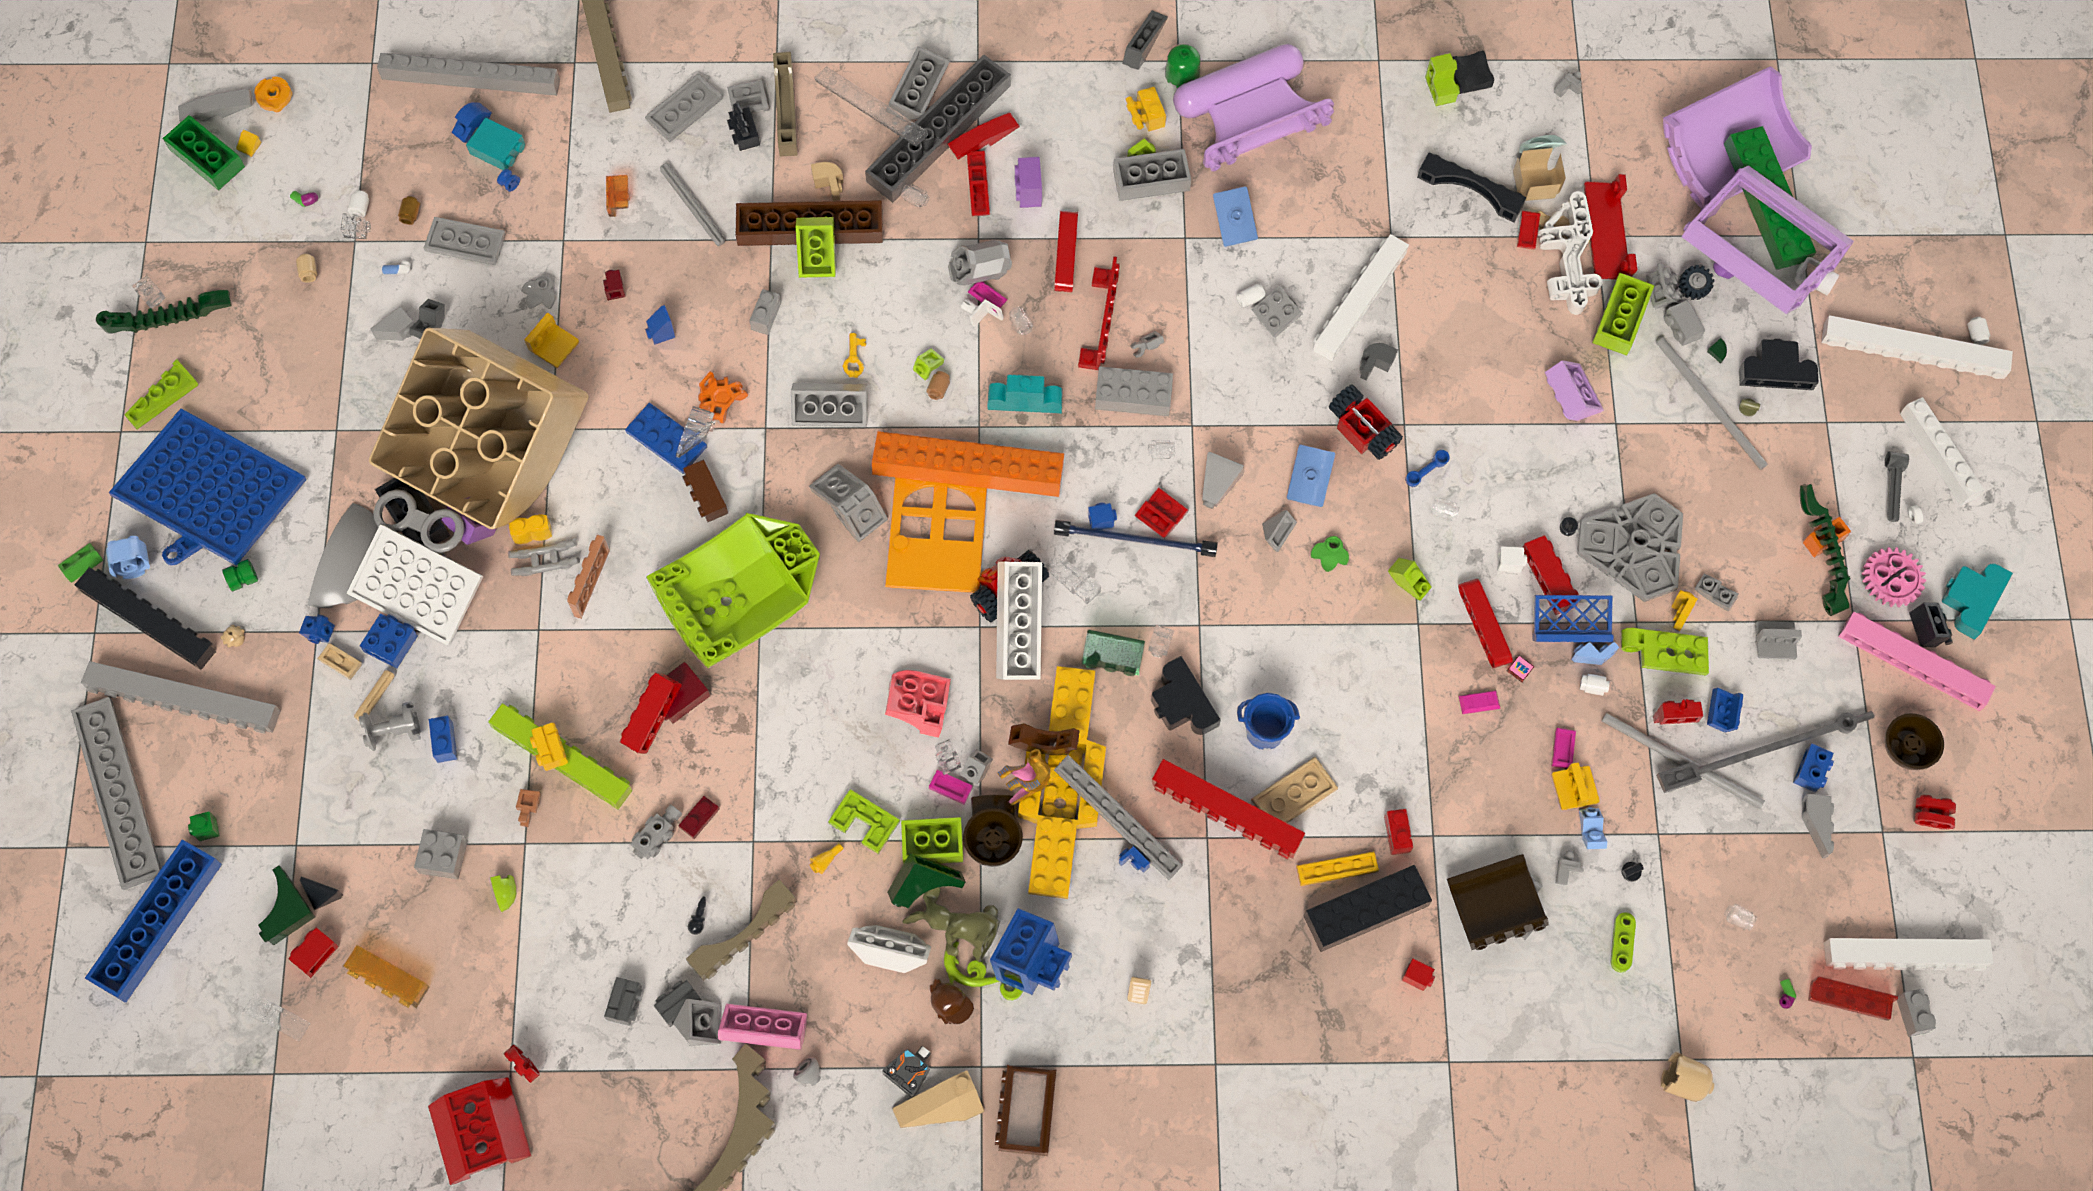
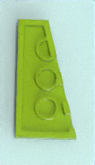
M177 359L172 363L174 366L161 375L162 379L148 389V394L145 397H140L124 414L137 430L199 385Z

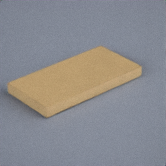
M1314 757L1253 797L1251 801L1257 808L1288 823L1338 790V787L1317 758Z

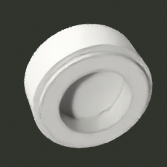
M1918 505L1910 506L1908 508L1910 521L1914 525L1922 523L1923 515Z

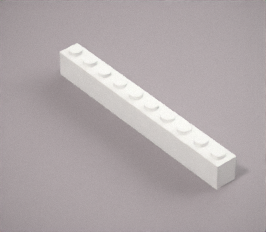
M1830 315L1823 324L1821 343L1828 344L1829 346H1840L1848 350H1860L1868 354H1880L1884 357H1896L1904 361L1911 360L1920 364H1931L1940 368L1956 369L1959 372L1967 371L1976 375L1992 376L1995 379H2005L2010 373L2013 351Z

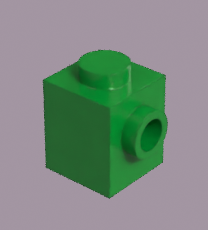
M210 811L189 817V833L197 840L204 841L220 836L217 819Z

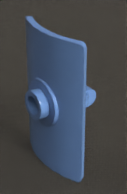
M1247 187L1213 194L1223 245L1227 247L1257 240L1258 235Z
M1299 445L1287 499L1323 507L1335 453Z

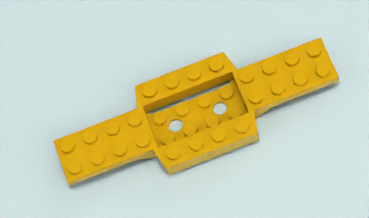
M1057 666L1049 731H1062L1072 728L1080 731L1077 750H1071L1069 756L1081 766L1082 755L1086 752L1084 770L1102 787L1106 747L1087 740L1095 671ZM1026 751L1025 764L1027 763V758H1030V752ZM1041 754L1042 759L1045 761L1046 755ZM1049 755L1048 765L1051 773L1044 790L1042 814L1038 815L1041 790L1019 803L1018 817L1037 824L1028 890L1030 895L1068 899L1076 829L1097 827L1098 812L1081 796L1078 820H1075L1078 793L1054 771L1067 755ZM1056 799H1063L1066 803L1065 806L1061 809L1054 806Z

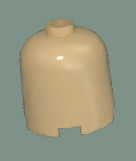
M1678 1052L1671 1055L1668 1059L1671 1064L1668 1070H1663L1660 1086L1664 1088L1663 1091L1693 1102L1701 1101L1708 1094L1712 1093L1714 1083L1712 1071L1709 1067Z

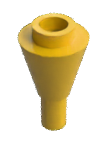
M838 843L831 850L810 858V868L815 873L823 874L834 857L843 850V847Z

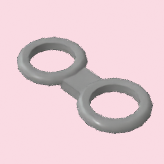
M404 490L388 491L379 498L374 507V521L378 527L380 524L385 525L396 532H401L408 527L420 532L421 540L425 547L434 552L450 551L458 545L464 534V522L458 513L449 509H440L430 515L417 510L413 496ZM395 498L405 499L408 504V512L405 518L397 524H386L382 518V511L387 502ZM444 517L453 519L456 528L453 537L443 544L433 543L429 535L433 523Z

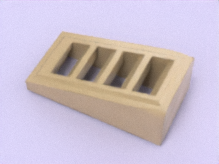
M1131 977L1127 1000L1129 1002L1146 1004L1151 980Z

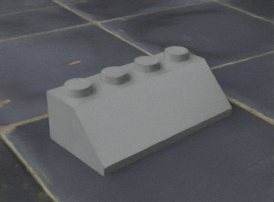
M917 46L889 102L887 113L902 120L919 119L925 113L950 60Z
M793 383L791 388L792 426L866 427L867 384Z

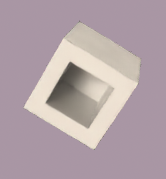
M1501 546L1498 552V571L1521 572L1527 564V555L1524 554V548Z

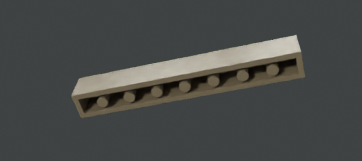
M582 0L609 113L630 109L629 101H632L630 90L626 91L625 89L628 86L626 75L622 76V72L625 70L623 62L618 60L621 54L619 46L615 47L614 44L617 42L616 34L611 32V28H614L612 17L608 18L607 16L610 13L609 5L604 3V0Z

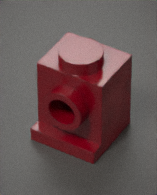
M620 270L606 271V279L603 280L607 300L626 297Z

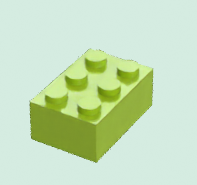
M834 217L797 218L796 242L799 278L835 277Z
M961 817L901 820L903 864L910 853L939 864L963 862Z

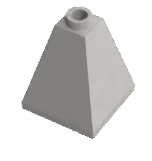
M1208 452L1202 496L1203 505L1211 509L1214 506L1217 507L1243 476L1244 465Z

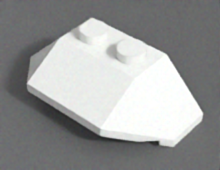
M878 925L853 928L847 943L865 964L902 973L926 964L931 951V946L926 944L916 934Z

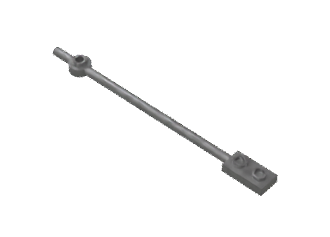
M1872 711L1857 716L1843 713L1833 724L1700 767H1696L1695 763L1691 762L1660 772L1656 776L1663 792L1667 793L1698 783L1702 780L1701 774L1836 730L1845 734L1851 733L1858 723L1873 719L1875 716Z

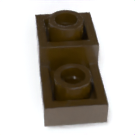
M974 796L971 798L972 816L979 811L990 808L1001 809L1014 815V805L1009 803L1013 796Z

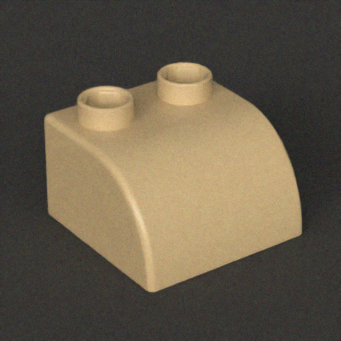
M426 328L369 457V463L489 529H497L511 523L523 514L546 488L563 457L589 395L582 389L470 330Z

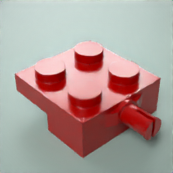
M1683 699L1680 703L1665 701L1653 715L1654 723H1660V725L1698 723L1703 718L1701 702H1694V700Z

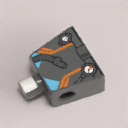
M923 1046L915 1054L906 1049L886 1066L882 1073L903 1092L913 1098L930 1071V1067L924 1062L931 1053Z

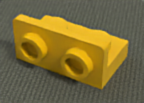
M1680 590L1671 606L1677 610L1673 619L1676 621L1673 628L1678 631L1682 629L1698 600L1690 592Z

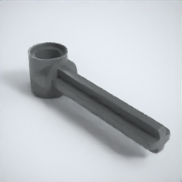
M1888 451L1885 457V467L1890 471L1887 519L1890 522H1898L1902 472L1908 467L1909 454Z

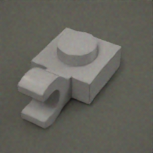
M1154 331L1140 338L1139 342L1132 343L1130 347L1132 349L1139 348L1133 354L1136 358H1139L1144 354L1145 349H1156L1165 341L1161 334Z

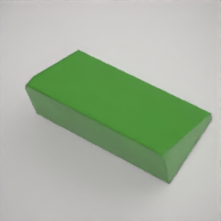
M89 543L60 563L58 567L72 583L81 577L89 567L94 568L103 559L92 544Z

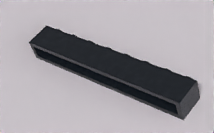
M89 567L74 584L81 593L200 670L216 653L211 647L213 644L204 637L202 639L198 638L194 630L189 627L184 629L181 627L182 623L177 619L172 618L170 620L166 617L167 614L160 608L153 609L149 601L144 598L141 600L136 598L137 594L129 588L124 590L121 588L122 584L113 578L110 581L106 578L107 575L99 569L95 571Z

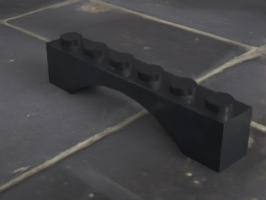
M1430 152L1421 165L1417 178L1431 185L1454 184L1472 189L1489 201L1498 216L1515 223L1527 198L1519 192H1514L1504 185L1492 182L1487 177L1479 176L1469 169H1464L1456 163L1449 162L1439 155Z

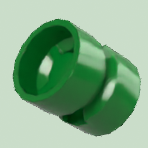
M249 559L239 562L237 567L231 565L222 569L224 578L232 592L243 588L244 583L251 585L258 582L257 574Z

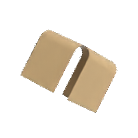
M1553 148L1523 151L1520 161L1517 158L1513 169L1517 192L1527 197L1526 201L1553 199L1560 193L1566 179L1561 153L1555 168L1551 170L1547 168Z

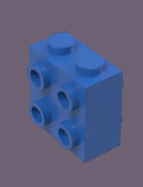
M380 613L361 642L360 647L364 653L397 669L418 636L414 631L415 628L410 624H401L392 615L388 614L385 616Z

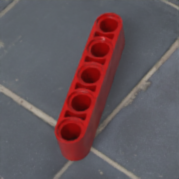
M1060 211L1054 291L1073 292L1078 212Z
M1476 578L1459 584L1460 596L1491 667L1494 669L1512 663L1511 651L1479 579Z

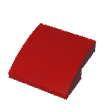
M1158 487L1151 498L1145 501L1134 516L1165 539L1189 510Z

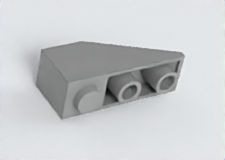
M1807 794L1802 799V820L1821 857L1826 858L1834 850V842L1831 841V834L1834 831V823L1831 822L1834 804L1831 803V796Z

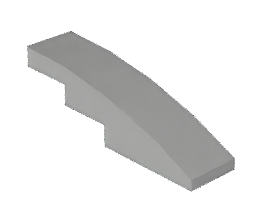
M245 89L214 94L179 105V121H183L188 115L194 119L200 118L203 121L217 115L224 118L251 107V90Z

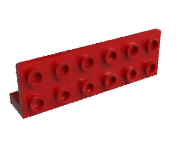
M1618 174L1612 183H1584V192L1593 229L1590 242L1594 274L1599 275L1602 279L1616 280L1619 273L1633 277L1638 270L1636 254L1627 253L1621 198L1627 191L1626 174Z
M1113 256L1111 269L1094 267L1092 287L1108 289L1099 348L1098 350L1081 348L1078 368L1099 370V366L1101 367V364H1105L1120 264L1117 263V257Z

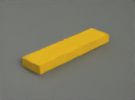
M1375 852L1296 866L1300 886L1379 871Z

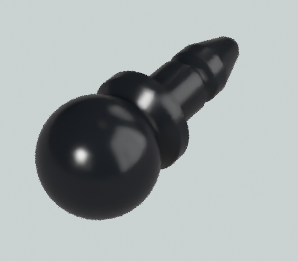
M705 896L698 902L696 915H691L692 920L689 921L687 926L688 931L694 935L700 934L704 928L703 921H705V918L702 916L706 907Z

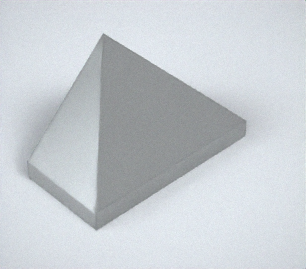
M1284 510L1262 523L1265 540L1276 552H1279L1297 523L1288 511Z

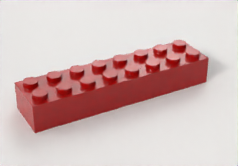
M1162 759L1152 778V785L1155 787V791L1163 795L1165 793L1170 794L1174 801L1180 804L1183 802L1189 804L1191 810L1200 813V811L1206 813L1208 819L1214 822H1218V820L1225 824L1224 827L1233 832L1235 830L1242 832V836L1250 841L1256 839L1260 842V846L1267 850H1271V848L1277 850L1278 855L1288 860L1290 857L1293 859L1304 839L1305 832L1165 759Z

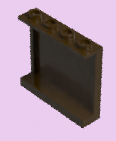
M1524 854L1447 878V883L1471 950H1483L1487 945L1493 943L1501 944L1507 941L1508 938H1519L1526 935L1527 932L1533 930L1541 931L1549 925L1548 918L1545 915L1528 870Z

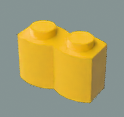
M533 515L528 519L516 518L509 523L510 535L516 544H526L532 540L543 541L552 537L551 524L547 515Z

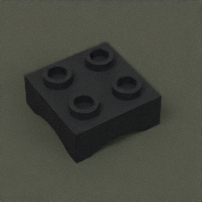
M1484 50L1468 56L1452 57L1457 63L1454 81L1459 86V94L1492 88L1495 79L1489 69Z

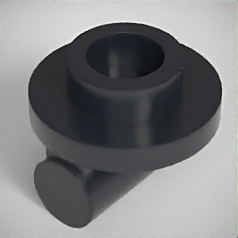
M1627 862L1623 865L1621 873L1625 880L1634 882L1641 877L1644 867L1642 863Z

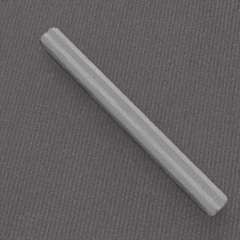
M667 163L661 165V173L717 246L724 244L725 239L671 167Z

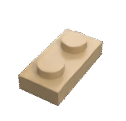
M330 643L317 658L320 662L350 680L362 666L360 661Z

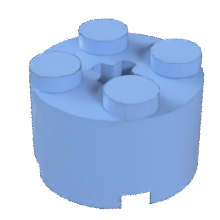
M129 536L127 539L108 542L106 554L109 572L113 577L117 578V575L123 576V579H133L145 574L146 569L149 570L150 564L147 547L143 541L139 540L138 536Z

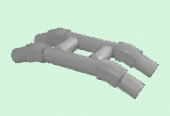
M573 538L554 545L533 549L508 551L509 558L525 559L531 557L532 567L511 568V575L530 576L536 573L566 569L580 563L578 556L558 560L557 552H562L576 546V539ZM550 553L551 563L540 565L538 555Z

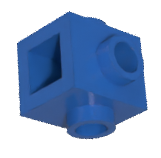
M317 615V617L305 616L299 634L315 644L320 642L328 643L335 625L328 621V617L323 615Z

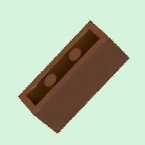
M704 459L683 468L685 475L682 478L686 487L690 485L692 489L690 495L694 502L697 501L699 504L697 510L701 518L705 517L708 523L727 515V506Z

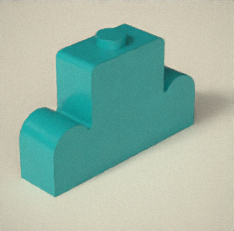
M1007 375V385L991 383L988 386L987 409L1062 414L1063 389L1054 385L1044 387L1045 377Z
M1989 564L1980 574L1963 566L1955 574L1954 578L1951 577L1946 584L1948 589L1942 599V603L1961 613L1954 621L1955 628L1959 632L1973 640L1982 633L2013 574L2012 572L1997 564Z

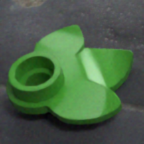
M1330 536L1325 542L1314 546L1311 558L1321 559L1322 568L1329 572L1338 563L1347 565L1349 554L1343 548L1340 538ZM1330 544H1335L1336 548H1331Z

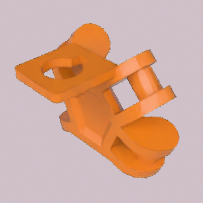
M710 371L699 383L701 391L698 395V400L701 401L699 410L702 412L710 410L709 420H719L720 423L724 424L727 409L735 400H744L748 394L742 389L741 382L737 381L729 384L728 376L722 380H717V378H714L713 372ZM716 407L722 408L721 413L716 412Z

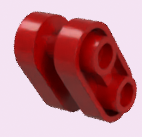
M1921 795L1919 798H1916L1915 808L1921 810V812L1915 813L1914 822L1916 824L1946 830L1955 828L1956 819L1949 815L1956 813V803L1952 802L1951 799H1935L1931 795Z

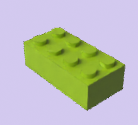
M1619 273L1592 343L1627 356L1635 340L1655 285Z

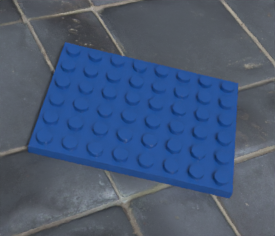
M180 409L114 485L109 494L237 566L304 484L306 477L189 412Z

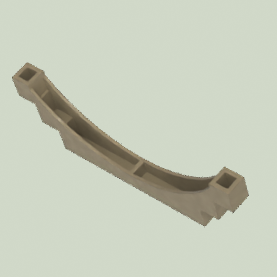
M746 1043L732 1058L733 1062L737 1065L739 1078L738 1108L732 1133L719 1161L694 1191H722L723 1188L727 1189L734 1181L733 1176L737 1172L741 1173L748 1165L746 1161L750 1156H755L762 1148L760 1144L765 1139L769 1140L776 1131L774 1129L776 1127L775 1123L759 1110L760 1107L764 1108L771 1099L769 1097L771 1093L754 1078L755 1075L759 1076L764 1071L766 1061Z

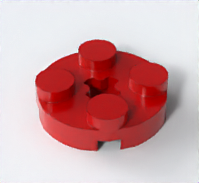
M513 1044L503 1054L510 1062L513 1061L515 1063L514 1069L516 1072L532 1083L540 1076V1072L534 1063L523 1055L524 1052Z

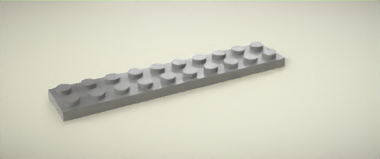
M110 697L71 710L121 889L126 890L153 880L161 870L113 701Z

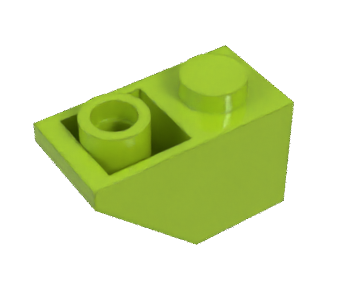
M1398 558L1388 570L1395 583L1419 601L1432 588L1415 561Z

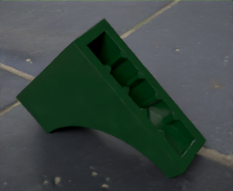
M910 853L887 893L893 905L909 909L918 897L932 889L946 886L963 888L966 881L961 871Z
M280 865L272 869L278 885L275 905L270 914L258 924L261 929L259 935L265 943L269 941L272 945L277 944L315 918V915Z

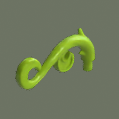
M956 941L953 947L957 948L959 942ZM945 950L944 966L950 983L953 984L955 980L965 986L981 987L1000 982L996 980L995 976L984 978L986 967L982 962L979 963L978 961L970 962L967 967L968 974L971 975L972 972H976V977L963 975L957 969L956 963L959 964L956 956L948 955ZM1004 975L1007 978L1022 983L1021 979L1015 975ZM1004 984L1000 985L1001 995L1007 1000H1016L1023 993V991L1017 988L1013 991H1007Z

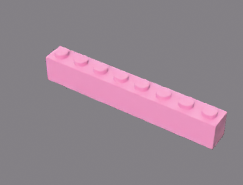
M1853 612L1848 617L1838 636L1978 711H1981L1987 705L1996 687L1987 679L1977 677L1970 670L1958 667L1951 660L1937 656L1934 651L1920 647L1918 643L1903 638L1899 633L1884 628L1882 624L1867 619L1861 613Z

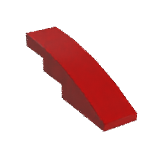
M1007 113L973 128L947 145L957 160H959L971 151H979L988 144L992 146L1020 126L1011 113Z
M972 151L967 154L972 216L990 215L985 151Z

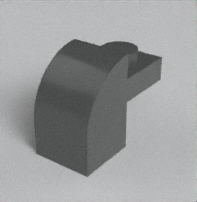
M427 299L419 307V320L410 327L409 335L421 339L426 328H441L444 320L445 304Z
M1375 343L1368 346L1362 355L1361 360L1363 362L1359 369L1362 371L1360 378L1367 381L1374 366L1388 372L1396 358L1398 349L1384 343Z

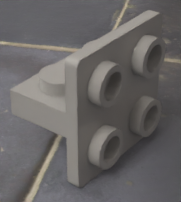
M1662 263L1657 264L1658 270L1646 275L1647 282L1655 285L1651 294L1653 308L1658 309L1671 303L1675 305L1681 303L1682 294L1677 287L1679 280L1676 273L1671 272L1669 267L1664 266Z
M1757 621L1755 623L1758 658H1797L1796 643L1802 638L1801 630H1795L1794 622Z

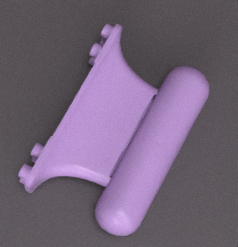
M1290 44L1277 46L1182 84L1177 88L1173 96V102L1176 111L1181 116L1190 119L1210 113L1216 138L1215 143L1204 152L1203 164L1206 168L1216 171L1223 162H1226L1227 165L1235 163L1236 157L1240 154L1294 132L1306 130L1307 133H1310L1316 129L1315 125L1319 123L1322 126H1327L1332 122L1330 117L1334 113V102L1331 99H1324L1318 102L1307 101L1297 95L1286 82L1298 76L1303 69L1302 53L1297 47Z

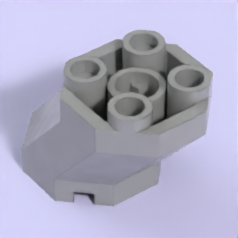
M990 240L968 246L959 245L951 253L953 261L949 262L948 269L951 280L957 282L958 285H969L991 279L999 280L1012 266L1008 244L999 240Z

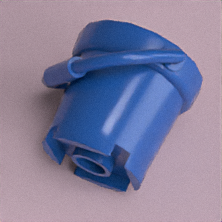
M1273 693L1257 695L1253 699L1243 701L1237 707L1238 721L1245 724L1248 741L1254 747L1262 750L1264 748L1274 749L1290 734L1295 720L1300 719L1299 710L1295 703ZM1246 706L1244 716L1242 717V709Z

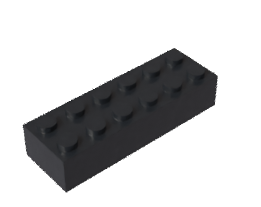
M1412 865L1306 910L1304 919L1320 952H1323L1424 909L1431 904L1432 899L1416 866Z

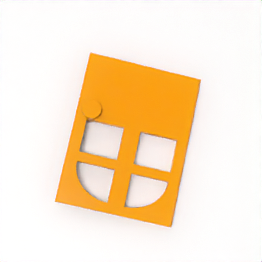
M895 477L885 586L890 588L970 593L978 590L980 583L977 579L981 576L987 488ZM934 487L932 508L903 507L905 500L913 492L922 488ZM947 489H955L966 494L973 501L976 511L946 509ZM901 517L931 518L930 539L906 538L900 535ZM945 519L975 520L974 541L943 540Z

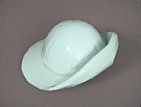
M1556 135L1539 136L1523 142L1520 145L1519 153L1522 154L1523 151L1549 148L1554 150V148L1567 143Z

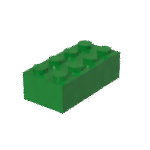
M190 115L162 138L172 153L218 191L245 168L238 154Z

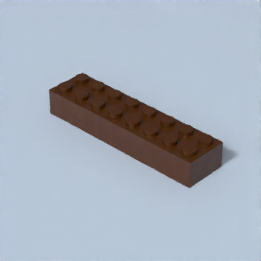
M882 200L736 203L735 236L737 245H797L796 219L812 217H834L835 244L883 243Z

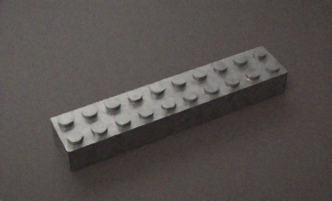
M983 55L865 171L866 182L893 203L949 148L948 143L961 136L1011 86V74Z

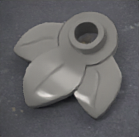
M540 276L536 280L528 281L522 287L521 292L527 294L526 303L529 309L541 303L548 309H551L555 302L556 295L552 290L553 282L548 276ZM542 282H546L544 287L540 286Z

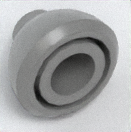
M815 1058L804 1060L795 1069L793 1078L803 1084L810 1083L812 1086L817 1084L821 1079L817 1060Z

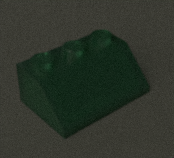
M1088 629L1082 664L1089 668H1104L1108 672H1123L1127 676L1139 675L1145 641Z

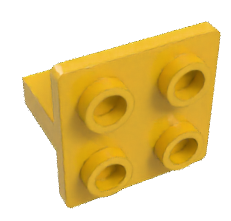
M1579 762L1572 763L1567 770L1551 774L1561 810L1594 805L1600 802L1590 766L1580 767Z

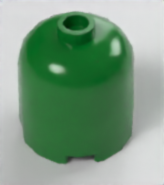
M1188 44L1177 45L1170 50L1167 56L1165 77L1167 82L1176 85V88L1200 77L1201 58L1199 52L1193 46Z

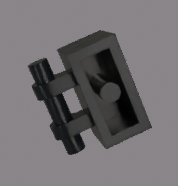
M734 103V110L728 112L730 119L727 120L729 130L734 132L732 134L734 145L738 144L740 151L760 146L759 135L750 108H741L739 103Z
M1924 602L1909 612L1920 647H1937L1945 642V645L1953 643L1951 629H1948L1946 624L1947 617L1942 612L1939 603Z

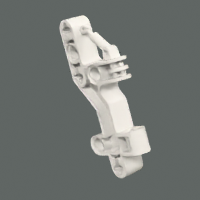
M1580 191L1573 192L1568 202L1563 203L1561 209L1557 210L1545 223L1544 229L1538 231L1539 241L1542 243L1540 249H1559L1563 253L1559 262L1561 277H1554L1547 281L1550 300H1566L1569 312L1574 315L1583 312L1588 303L1587 297L1595 296L1602 285V278L1599 275H1583L1580 256L1593 234L1586 196ZM1567 210L1570 225L1554 227L1553 225L1562 216V212ZM1589 283L1594 284L1596 287L1590 286Z

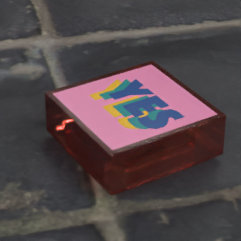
M1519 655L1507 669V672L1520 682H1523L1535 666Z

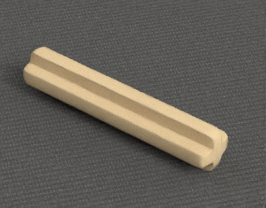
M385 670L355 713V719L359 721V716H363L365 712L368 715L395 677L391 671Z

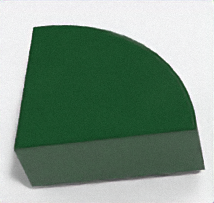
M1720 338L1707 352L1721 364L1726 357L1727 347L1723 339Z

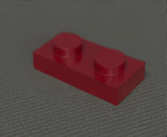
M703 796L678 826L695 839L720 808Z

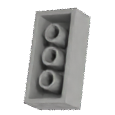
M1185 149L1114 159L1113 173L1119 201L1190 191L1191 176Z
M1099 366L1095 410L1169 416L1173 373Z

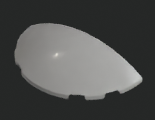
M352 503L333 530L315 573L308 601L309 606L333 608V605L342 603L347 605L358 600L346 593L379 528L374 521L373 514L364 507Z

